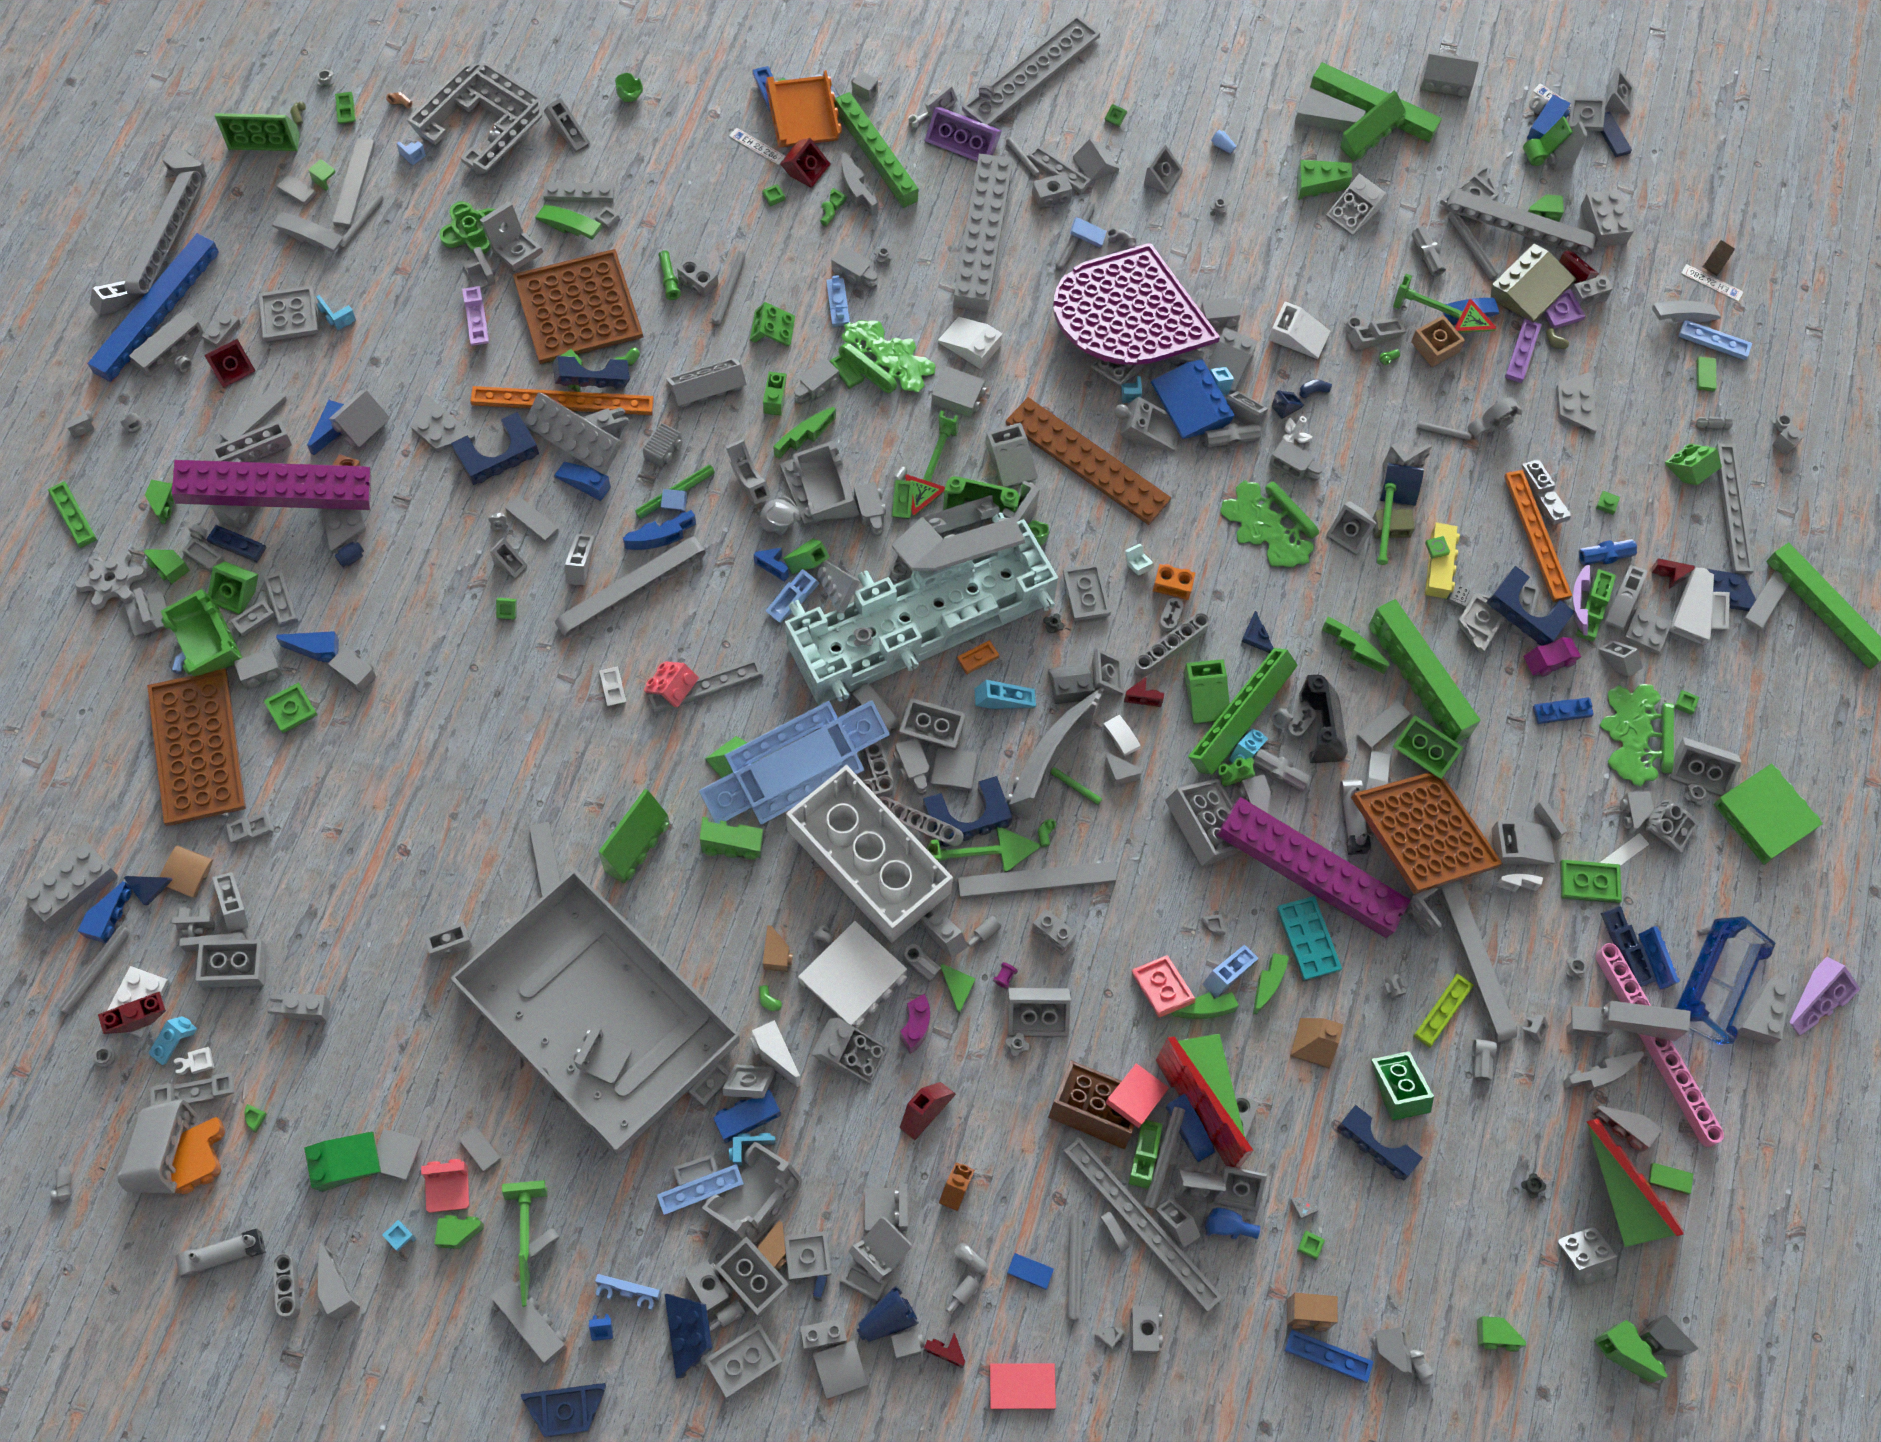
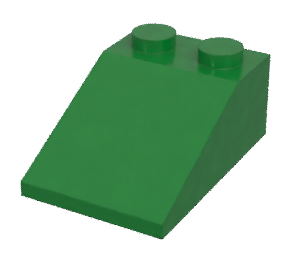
M1410 1051L1371 1060L1384 1105L1393 1121L1431 1113L1434 1095Z
M372 1131L326 1140L304 1147L312 1189L324 1192L381 1173L374 1132Z

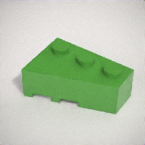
M1301 160L1297 171L1298 200L1310 195L1315 197L1319 193L1327 192L1329 194L1346 190L1352 179V163Z

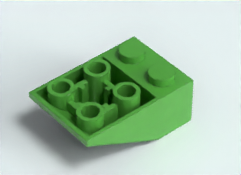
M1224 659L1186 663L1183 674L1193 724L1216 722L1230 704Z
M1628 1320L1612 1326L1594 1339L1609 1360L1646 1381L1653 1383L1668 1377L1664 1365L1655 1359L1651 1353L1650 1346L1645 1341H1642L1638 1335L1637 1328Z

